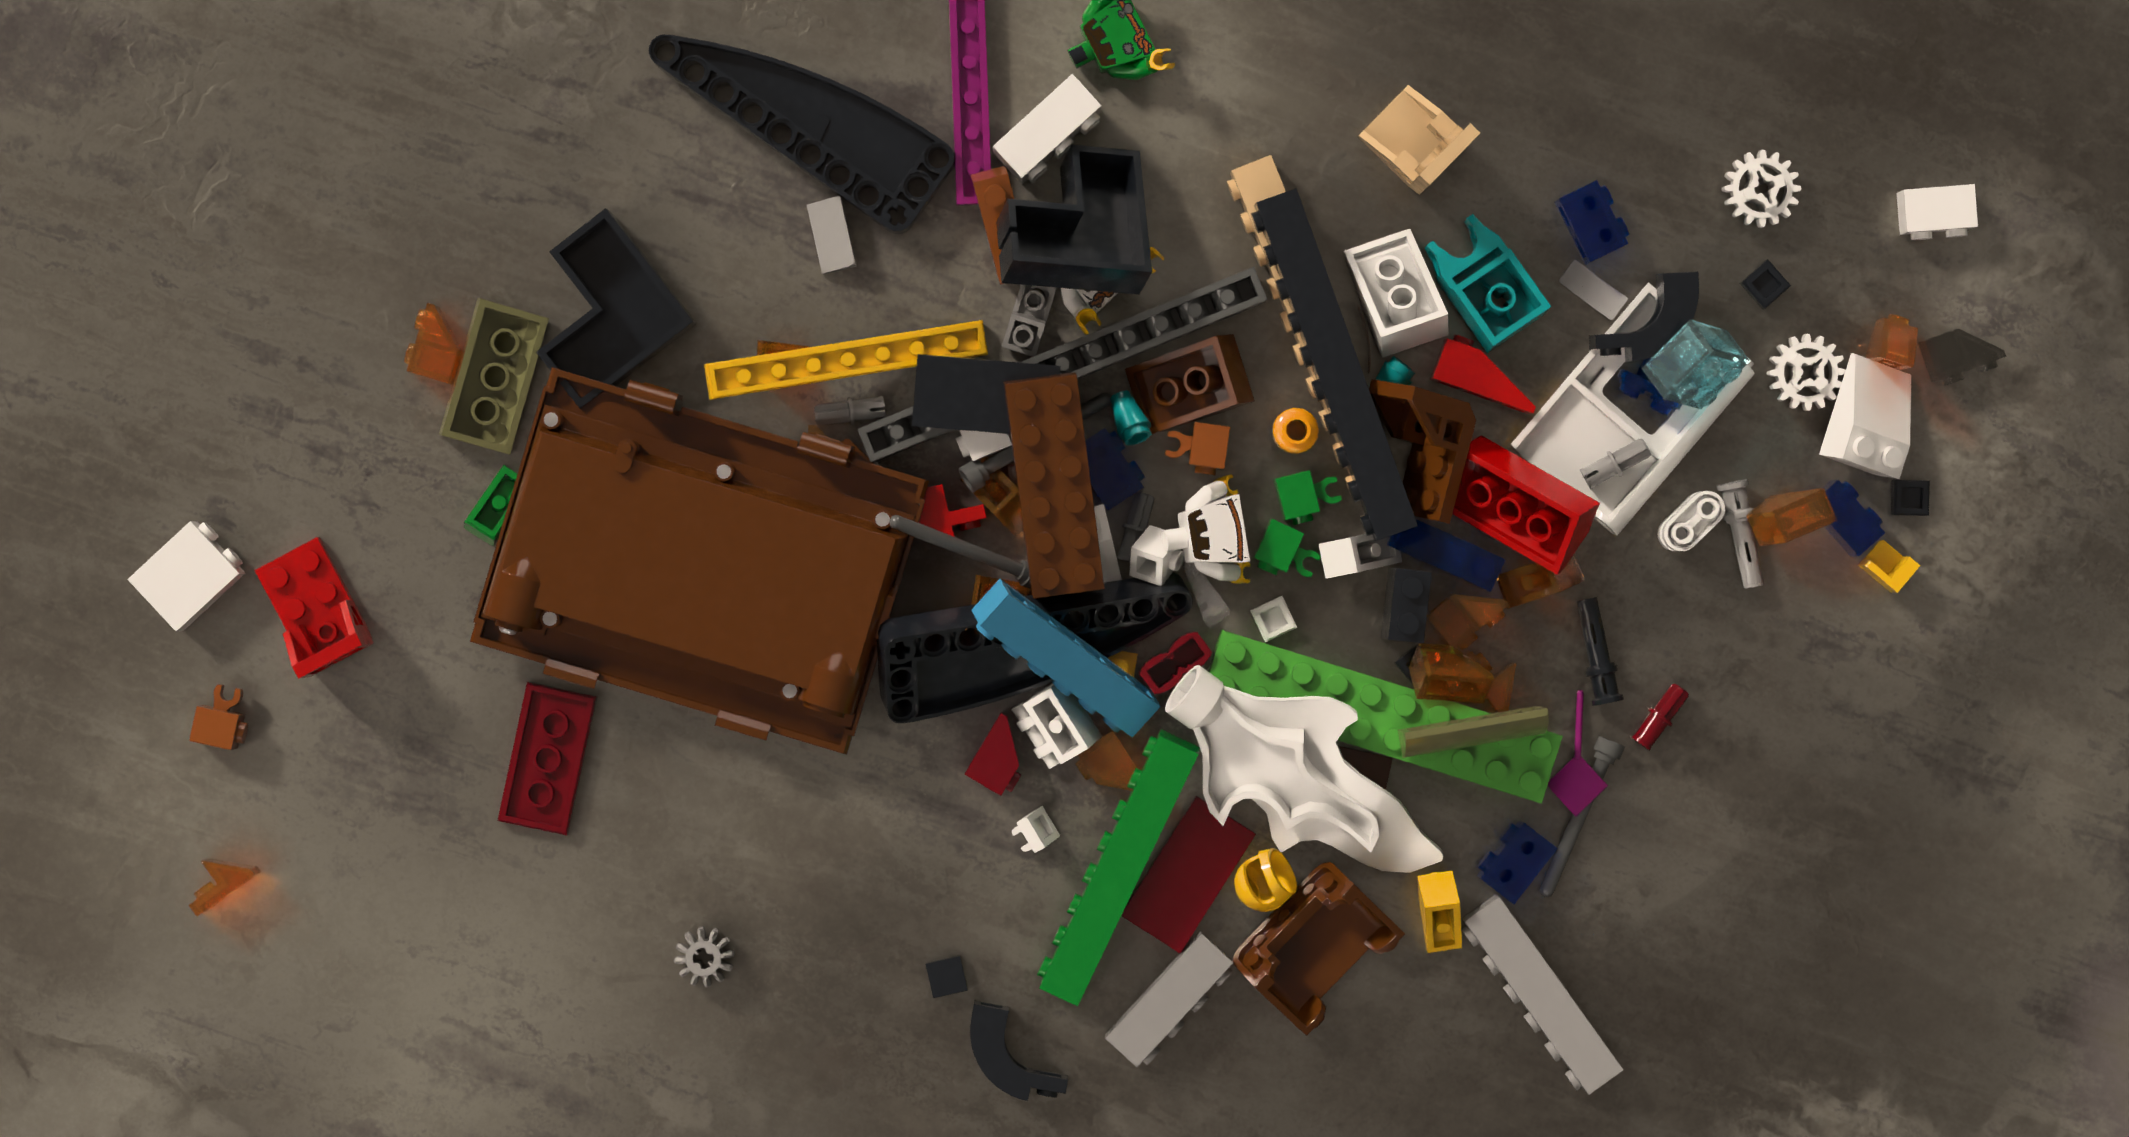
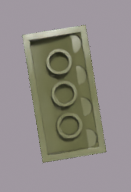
M477 299L439 435L505 454H511L538 359L536 351L541 348L549 318L485 299Z
M1533 706L1398 729L1402 758L1545 734L1548 728L1549 714L1548 708Z

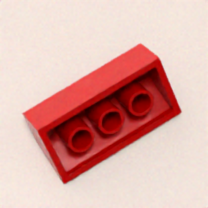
M1481 435L1470 443L1452 514L1558 575L1589 533L1600 502Z

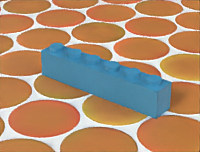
M999 579L971 610L978 622L976 628L989 640L996 637L1002 642L1001 645L1004 650L1015 659L1022 656L1028 661L1027 665L1038 676L1043 678L1045 675H1048L1053 679L1052 683L1064 695L1074 694L1079 698V704L1090 714H1094L1097 711L1104 716L1103 721L1115 732L1118 733L1120 730H1123L1133 738L1161 707L1150 689L1003 580Z

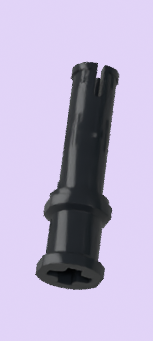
M1597 597L1576 601L1590 665L1585 672L1586 677H1590L1595 699L1592 700V706L1624 700L1623 694H1619L1615 676V672L1618 671L1617 665L1610 661ZM1591 623L1594 625L1597 644L1594 643ZM1602 677L1605 678L1607 694L1604 691Z

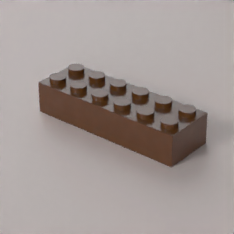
M1074 372L1004 382L1032 597L1034 599L1105 589L1077 374Z

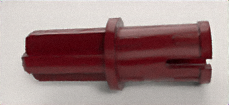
M1672 684L1654 709H1648L1650 714L1631 738L1650 751L1665 728L1673 725L1671 720L1688 699V692L1679 685Z

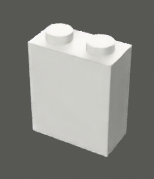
M190 521L127 579L176 632L184 631L245 574L240 568V565L243 564L242 560L230 548L224 550L215 541L219 536L206 522L200 525L198 521Z

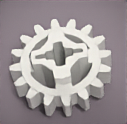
M1760 150L1758 151L1757 159L1754 158L1751 152L1744 155L1745 164L1739 160L1734 161L1732 165L1736 172H1727L1724 175L1727 180L1731 181L1730 185L1722 187V192L1730 193L1731 198L1727 199L1724 204L1725 206L1734 204L1736 207L1732 214L1734 218L1741 214L1745 215L1744 225H1749L1754 219H1756L1758 228L1765 227L1766 219L1772 225H1776L1779 223L1778 214L1784 218L1789 217L1791 213L1787 206H1796L1799 203L1796 198L1792 197L1793 193L1801 190V186L1793 185L1792 182L1799 174L1798 172L1789 173L1787 169L1791 161L1788 160L1780 164L1778 162L1779 153L1777 152L1772 154L1770 158H1767L1766 151ZM1763 166L1773 169L1779 175L1773 176L1766 173ZM1746 172V185L1743 190L1739 191L1740 179ZM1759 183L1760 185L1767 184L1769 190L1764 195L1763 193L1756 194L1754 190ZM1784 187L1783 198L1777 206V193L1780 188ZM1750 202L1758 205L1759 210L1762 212L1754 211L1744 203Z
M1803 334L1801 343H1799L1795 336L1788 338L1790 347L1788 348L1783 344L1778 345L1776 348L1781 354L1780 357L1772 356L1769 359L1771 363L1776 365L1775 369L1767 371L1768 376L1775 377L1776 382L1769 386L1770 389L1779 388L1781 390L1777 398L1779 401L1787 398L1791 399L1789 403V408L1795 409L1799 403H1802L1803 411H1810L1812 402H1814L1818 409L1825 407L1823 398L1825 397L1830 401L1835 400L1837 397L1832 390L1833 388L1840 389L1842 382L1837 379L1838 376L1845 374L1846 370L1838 368L1837 363L1844 359L1843 355L1834 357L1832 352L1836 345L1833 343L1824 347V337L1818 336L1814 342H1811L1810 334ZM1810 349L1816 351V353L1811 357L1804 358L1796 351ZM1814 364L1810 371L1812 379L1808 378L1799 381L1804 372L1801 366L1806 367ZM1826 364L1829 368L1828 380L1824 377V366ZM1785 365L1789 368V380L1787 382L1784 377ZM1803 387H1809L1817 394L1802 396L1797 394V392Z

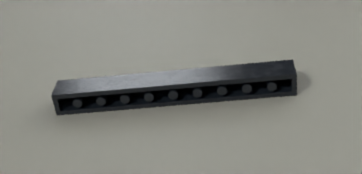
M1295 188L1256 202L1254 205L1256 212L1251 213V217L1257 233L1264 232L1268 245L1263 247L1266 260L1270 267L1276 265L1280 279L1275 280V284L1281 300L1288 299L1292 313L1287 314L1291 329L1294 334L1300 333L1304 346L1299 348L1306 368L1312 366L1317 379L1311 381L1318 402L1324 400L1328 414L1323 415L1326 427L1330 435H1337L1341 446L1335 449L1342 469L1348 467L1353 481L1347 484L1354 503L1360 501L1365 514L1359 516L1366 536L1373 535L1374 541H1378L1417 527L1414 513L1298 190Z

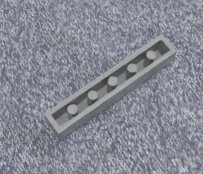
M1493 895L1461 918L1466 925L1461 931L1473 947L1480 944L1487 954L1482 958L1483 962L1494 976L1499 972L1508 984L1502 988L1515 1005L1518 1002L1523 1004L1528 1011L1523 1017L1535 1034L1541 1030L1546 1036L1548 1042L1544 1044V1047L1555 1062L1562 1059L1569 1068L1565 1076L1576 1091L1583 1088L1590 1095L1623 1071V1068L1498 895Z

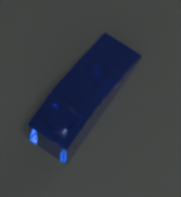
M1417 519V527L1390 536L1387 546L1489 592L1492 591L1506 560Z

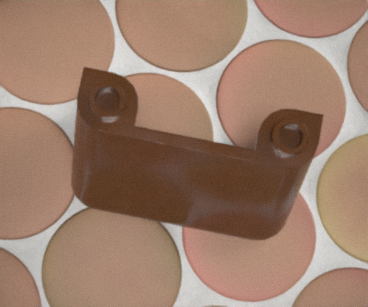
M1325 862L1316 867L1298 885L1296 893L1281 907L1274 910L1239 946L1233 956V964L1268 1001L1307 1036L1325 1018L1326 1006L1321 998L1369 948L1376 954L1390 952L1397 946L1405 933L1333 863Z

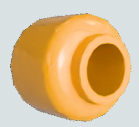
M1294 407L1283 411L1276 417L1272 426V436L1275 444L1286 453L1299 454L1306 452L1314 446L1318 439L1319 426L1317 420L1312 413L1303 408Z

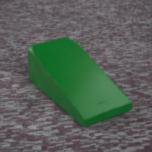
M505 465L502 466L464 521V528L491 546H494L499 538L517 478V473Z

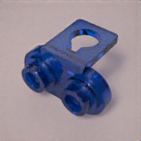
M1663 353L1644 359L1636 374L1624 369L1620 370L1617 378L1621 385L1618 390L1636 400L1640 394L1647 395L1652 401L1649 406L1660 414L1669 416L1671 411L1680 410L1684 403L1678 397L1667 392L1681 364ZM1654 361H1661L1666 365L1668 373L1664 380L1657 381L1654 385L1648 381L1650 378L1648 367Z

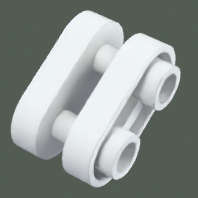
M1700 491L1689 495L1660 524L1657 533L1660 544L1670 551H1687L1693 548L1723 518L1725 514L1723 499L1712 491Z

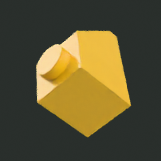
M1453 871L1433 872L1417 876L1419 904L1427 953L1462 948L1460 900Z

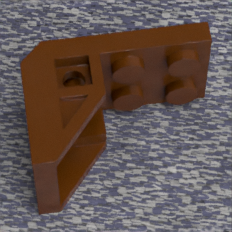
M1371 379L1370 394L1391 437L1413 443L1407 459L1403 486L1414 516L1450 524L1476 424V418L1470 403L1416 386ZM1418 420L1417 429L1415 430V422Z

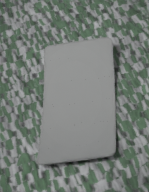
M1573 260L1559 279L1563 286L1610 320L1615 318L1628 300L1625 295L1610 286L1577 260Z

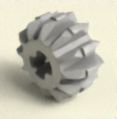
M701 926L697 931L698 940L693 933L688 931L684 936L690 946L680 942L676 945V949L686 955L675 957L674 963H686L687 966L679 972L681 977L686 976L690 971L694 973L690 981L691 985L695 986L700 976H703L704 986L710 987L712 984L711 974L721 983L725 977L719 968L725 971L733 969V965L723 959L734 957L735 951L731 949L723 951L722 947L726 946L730 939L729 937H724L718 943L715 939L719 934V929L714 928L709 938H707L704 926ZM700 948H706L707 954H713L714 959L708 962V966H705L702 960L696 959V955L701 952Z

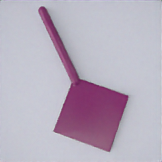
M1582 690L1577 691L1574 757L1547 785L1575 817L1608 787L1606 782L1581 756L1584 692Z

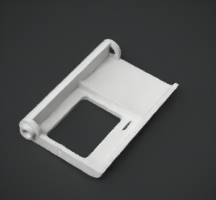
M1648 282L1605 334L1630 333L1643 327L1655 311L1657 289ZM1694 321L1691 322L1683 335L1711 359L1712 365L1654 434L1645 432L1603 395V387L1625 362V348H1621L1622 355L1600 356V349H1592L1511 443L1512 448L1529 463L1600 502L1594 519L1616 536L1755 374L1751 369L1754 363L1740 351H1737L1735 354L1728 352ZM1638 439L1645 441L1651 454L1649 458L1623 471V476L1620 477L1617 474L1590 490L1580 469H1584L1608 456V451L1614 453Z

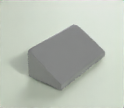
M841 196L808 204L807 209L822 274L857 267Z

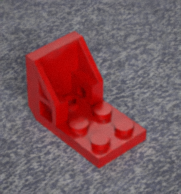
M316 537L254 570L286 629V632L282 634L291 666L298 679L312 677L374 644L365 621L320 537Z

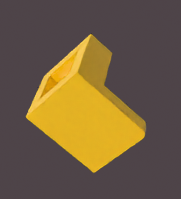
M1879 540L1858 564L1859 567L1891 593H1898L1920 567L1910 556H1902L1885 540Z

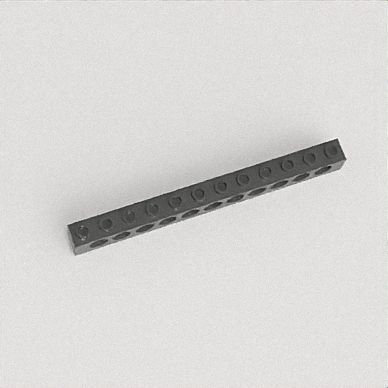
M1252 267L1022 361V363L1061 366L1060 374L1075 372L1078 380L1261 305L1268 299L1256 270ZM912 406L857 430L870 462L875 463L955 429L912 426Z

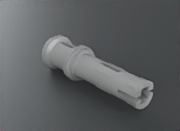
M1748 479L1717 485V491L1722 493L1726 513L1723 519L1726 521V524L1730 523L1736 556L1745 589L1764 585L1751 522L1755 511L1754 508H1750L1746 486L1749 485ZM1745 543H1746V548H1747V552H1748L1749 561H1748V558H1747V553H1746V549H1745Z

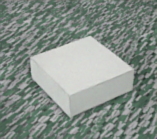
M1283 596L1250 610L1265 643L1297 628Z

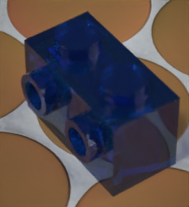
M1597 180L1554 202L1585 265L1628 244L1625 238L1629 236L1627 226L1621 217H1615L1610 205L1614 204L1608 188L1605 185L1600 186Z
M1104 428L1085 440L1091 487L1107 511L1144 488L1140 481L1145 476L1134 460L1128 463L1122 455L1121 451L1126 447L1115 430L1108 433Z
M1839 479L1830 480L1804 504L1850 557L1860 556L1885 534L1884 530L1880 527L1883 521L1870 507L1866 510L1856 500L1859 494L1847 481L1841 483Z
M1521 820L1516 825L1510 823L1499 837L1502 844L1495 853L1492 851L1487 852L1477 866L1481 870L1477 877L1512 904L1517 902L1558 849Z

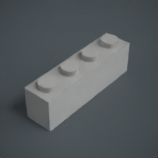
M1200 931L1105 1034V1039L1136 1067L1142 1061L1148 1065L1160 1052L1161 1049L1157 1045L1167 1035L1170 1039L1173 1038L1184 1026L1185 1023L1181 1019L1191 1009L1194 1013L1197 1012L1208 1000L1209 997L1205 993L1215 983L1219 987L1231 975L1233 971L1229 967L1233 964L1232 959Z

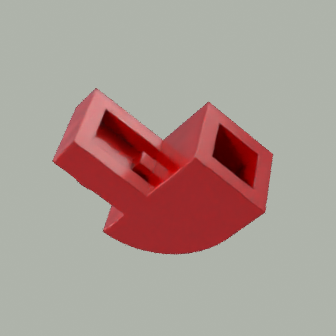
M943 484L927 487L924 497L925 504L919 523L955 537L952 526L959 525L960 531L981 527L980 520L987 517L984 504L949 512Z

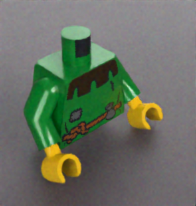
M1091 0L1082 14L1083 23L1080 25V32L1085 41L1067 49L1076 69L1095 60L1101 74L1108 73L1111 77L1118 79L1139 80L1156 73L1158 70H1169L1175 66V63H1163L1162 57L1164 53L1170 52L1171 49H1155L1131 0Z

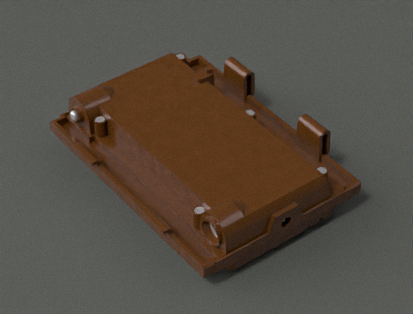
M552 367L547 385L544 386L475 614L473 621L475 626L470 642L545 664L543 674L595 689L597 680L716 715L715 726L765 741L769 732L847 755L852 737L855 736L878 660V630L880 625L891 617L914 540V536L893 529L890 526V519L894 515H899L919 523L929 481L853 458L852 463L847 462L849 453L854 452L855 447L843 444L836 439L803 432L800 442L686 407H682L681 411L674 410L677 399L682 401L683 395L670 392L669 389L630 380L627 389H623ZM567 379L580 398L584 397L594 388L604 391L579 409L560 383Z

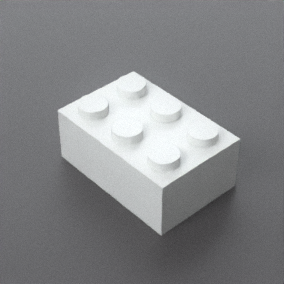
M1071 74L993 146V154L1021 184L1027 180L1034 183L1048 170L1047 161L1053 156L1059 160L1068 152L1071 144L1074 143L1072 139L1079 132L1085 136L1099 124V119L1101 118L1099 114L1102 105Z

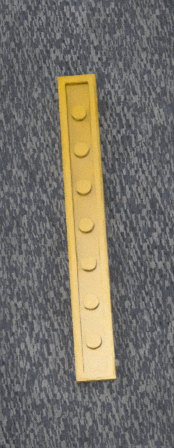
M983 320L708 363L704 364L709 399L711 400L916 367L917 354L972 358L988 355Z

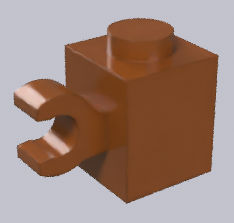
M1194 422L1192 436L1184 435L1178 431H1170L1167 433V437L1178 439L1180 448L1177 451L1165 450L1164 455L1169 458H1178L1186 451H1190L1188 465L1195 466L1194 473L1215 476L1216 469L1224 470L1230 427Z
M217 684L213 694L214 706L201 705L196 707L189 741L228 750L238 749L239 743L244 744L248 732V723L244 722L245 714L230 711L232 707L241 702L243 689L236 688L234 697L231 700H226L223 696L224 685Z

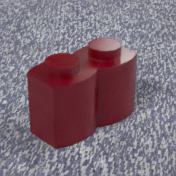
M1188 632L1178 637L1170 645L1167 652L1159 653L1148 659L1141 667L1139 674L1154 694H1160L1174 687L1181 679L1183 673H1187L1196 665H1204L1210 658L1212 651L1198 632Z

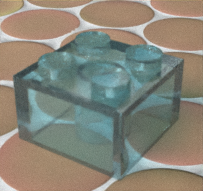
M1690 319L1641 369L1664 400L1702 409L1713 403L1717 398V394L1728 383L1733 382L1741 375L1742 369L1750 360L1727 330Z

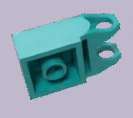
M1472 214L1464 221L1473 244L1471 255L1464 258H1456L1440 248L1434 241L1427 244L1424 249L1433 263L1438 284L1488 354L1544 316L1551 308V305L1513 251L1508 249L1500 236L1485 227ZM1492 295L1496 299L1501 297L1505 299L1506 302L1503 304V308L1493 304Z

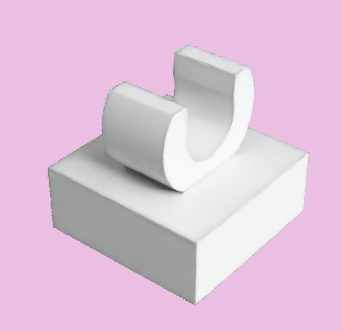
M1043 806L1017 822L1018 826L1012 830L1013 836L1022 832L1028 841L1027 844L1021 847L1024 852L1032 849L1036 853L1060 837Z

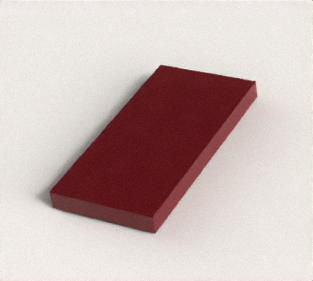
M527 682L497 821L568 835L597 696Z
M1195 796L1130 898L1121 916L1178 953H1181L1256 833L1229 816L1224 826H1222L1209 812L1206 801Z

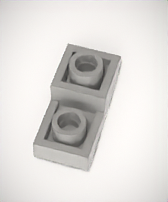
M1020 285L1002 347L1033 357L1036 356L1057 288Z

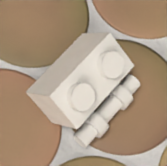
M1053 683L1037 692L1025 703L1021 702L1011 709L1018 719V722H1016L1021 732L1025 731L1034 744V753L1038 759L1042 758L1049 769L1059 763L1063 764L1089 749L1102 737L1087 711L1079 704V698L1072 693L1069 696L1064 695Z

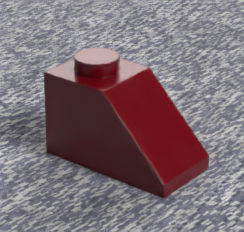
M1002 712L999 714L965 772L966 776L1002 796L1005 790L1012 792L1022 775L1016 771L1019 767V760L1008 717Z

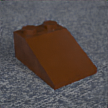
M1234 334L1217 335L1125 369L1134 400L1151 422V435L1214 416L1255 401Z

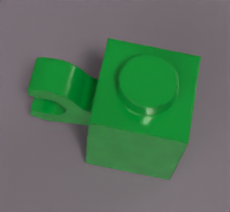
M1308 470L1273 479L1283 520L1292 519L1293 525L1314 520L1312 513L1320 512L1317 498L1328 504H1334L1342 500L1341 495L1329 497L1325 492L1328 484L1337 482V477H1327L1321 482L1313 484L1311 472Z
M1270 519L1252 558L1259 560L1258 568L1275 576L1279 570L1287 572L1293 560L1295 568L1300 575L1312 577L1313 573L1304 569L1303 560L1306 557L1319 560L1321 556L1313 550H1305L1299 547L1304 533L1274 519Z

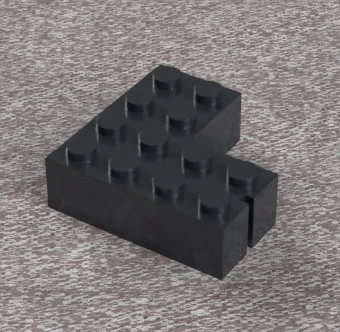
M1071 144L1060 166L1063 203L1007 199L996 221L998 247L1002 249L999 255L1001 283L1140 295L1152 273L1140 151Z
M606 208L549 251L592 307L589 312L536 351L550 371L553 367L616 386L697 324L611 211ZM567 379L560 383L579 409L604 391L594 388L584 397L580 398Z

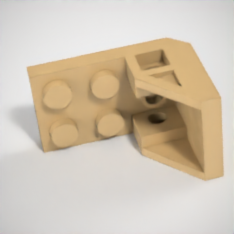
M1407 85L1363 130L1358 138L1408 187L1420 195L1471 144L1480 132L1471 123L1463 130L1441 109Z

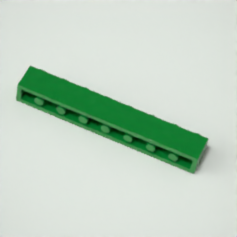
M1162 729L1157 738L1150 736L1142 753L1143 756L1147 757L1142 770L1135 767L1127 784V787L1132 789L1127 801L1120 799L1112 815V819L1117 821L1112 833L1105 830L1097 847V850L1102 852L1097 864L1089 863L1082 878V882L1087 884L1082 896L1075 893L1068 907L1067 913L1072 915L1067 927L1059 926L1052 941V944L1057 946L1052 958L1045 956L1037 975L1042 977L1039 989L1073 1005H1079L1199 755L1200 747Z

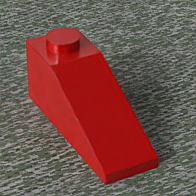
M1454 335L1453 340L1449 338L1443 340L1430 380L1528 415L1534 414L1536 406L1482 350L1473 347L1475 341L1459 335Z

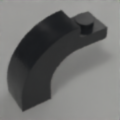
M1699 272L1656 274L1657 304L1650 320L1640 329L1630 333L1589 335V350L1600 349V356L1622 355L1621 348H1625V362L1648 359L1669 349L1687 331L1696 313L1699 299Z
M974 1000L970 1024L971 1046L976 1061L985 1076L1003 1092L1028 1101L1030 1087L1037 1088L1036 1094L1046 1097L1057 1098L1058 1093L1066 1094L1068 1075L1028 1068L1017 1062L1008 1051L1005 1042V1028L1009 1007Z

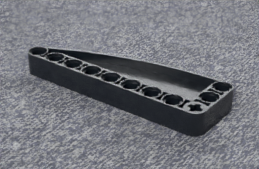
M662 34L656 36L649 45L650 58L658 68L894 234H903L912 228L953 170L955 155L947 143L895 110L835 80L773 57L710 41ZM671 44L675 47V55L671 60L661 61L657 58V51L661 45ZM694 64L704 67V76L697 82H691L686 78L687 69ZM721 85H729L734 90L733 97L727 102H719L715 99V91ZM752 105H757L763 110L761 119L756 123H749L744 120L745 109ZM779 126H787L792 131L790 140L784 144L776 143L772 138L774 130ZM809 146H815L821 151L819 161L814 164H806L801 159L803 150ZM936 150L945 151L949 155L948 164L942 168L933 167L929 163L931 153ZM845 167L849 170L850 177L845 184L836 185L830 180V174L835 168ZM915 179L925 180L929 185L927 193L922 197H914L908 191L910 183ZM867 187L875 188L879 192L877 202L870 206H866L859 201L860 192ZM900 208L904 209V217L907 221L903 225L899 222L896 226L892 225V217L889 213L893 209L897 212Z
M1174 572L1162 586L1138 578L1106 582L1104 583L1105 589L1034 599L1032 595L1024 596L1107 658L1187 614L1193 605V598L1181 576ZM976 604L890 618L885 620L878 630L877 655L880 696L889 718L895 723L916 722L972 709L1030 691L1053 682V679L1048 675H1045L1043 678L1038 676L1027 665L1028 661L1022 656L1015 659L1004 650L1001 645L1002 642L996 637L989 640L976 628L978 622L971 611Z

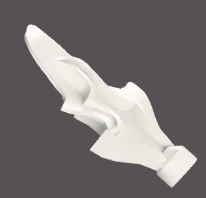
M1200 665L1190 669L1172 691L1166 703L1165 711L1189 729L1194 730L1202 752L1203 795L1209 812L1222 826H1224L1232 805L1243 799H1252L1267 813L1271 837L1280 852L1291 848L1300 841L1318 840L1333 846L1364 865L1381 871L1411 873L1442 861V849L1420 829L1402 802L1390 792L1360 774L1344 760L1337 740L1347 726L1358 720L1357 710L1348 704L1331 697L1320 696L1256 697L1224 686L1221 680Z

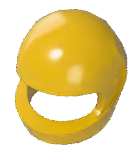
M1275 848L1261 850L1258 855L1246 860L1238 868L1234 878L1235 891L1240 901L1250 909L1260 912L1278 909L1297 891V881L1290 863Z

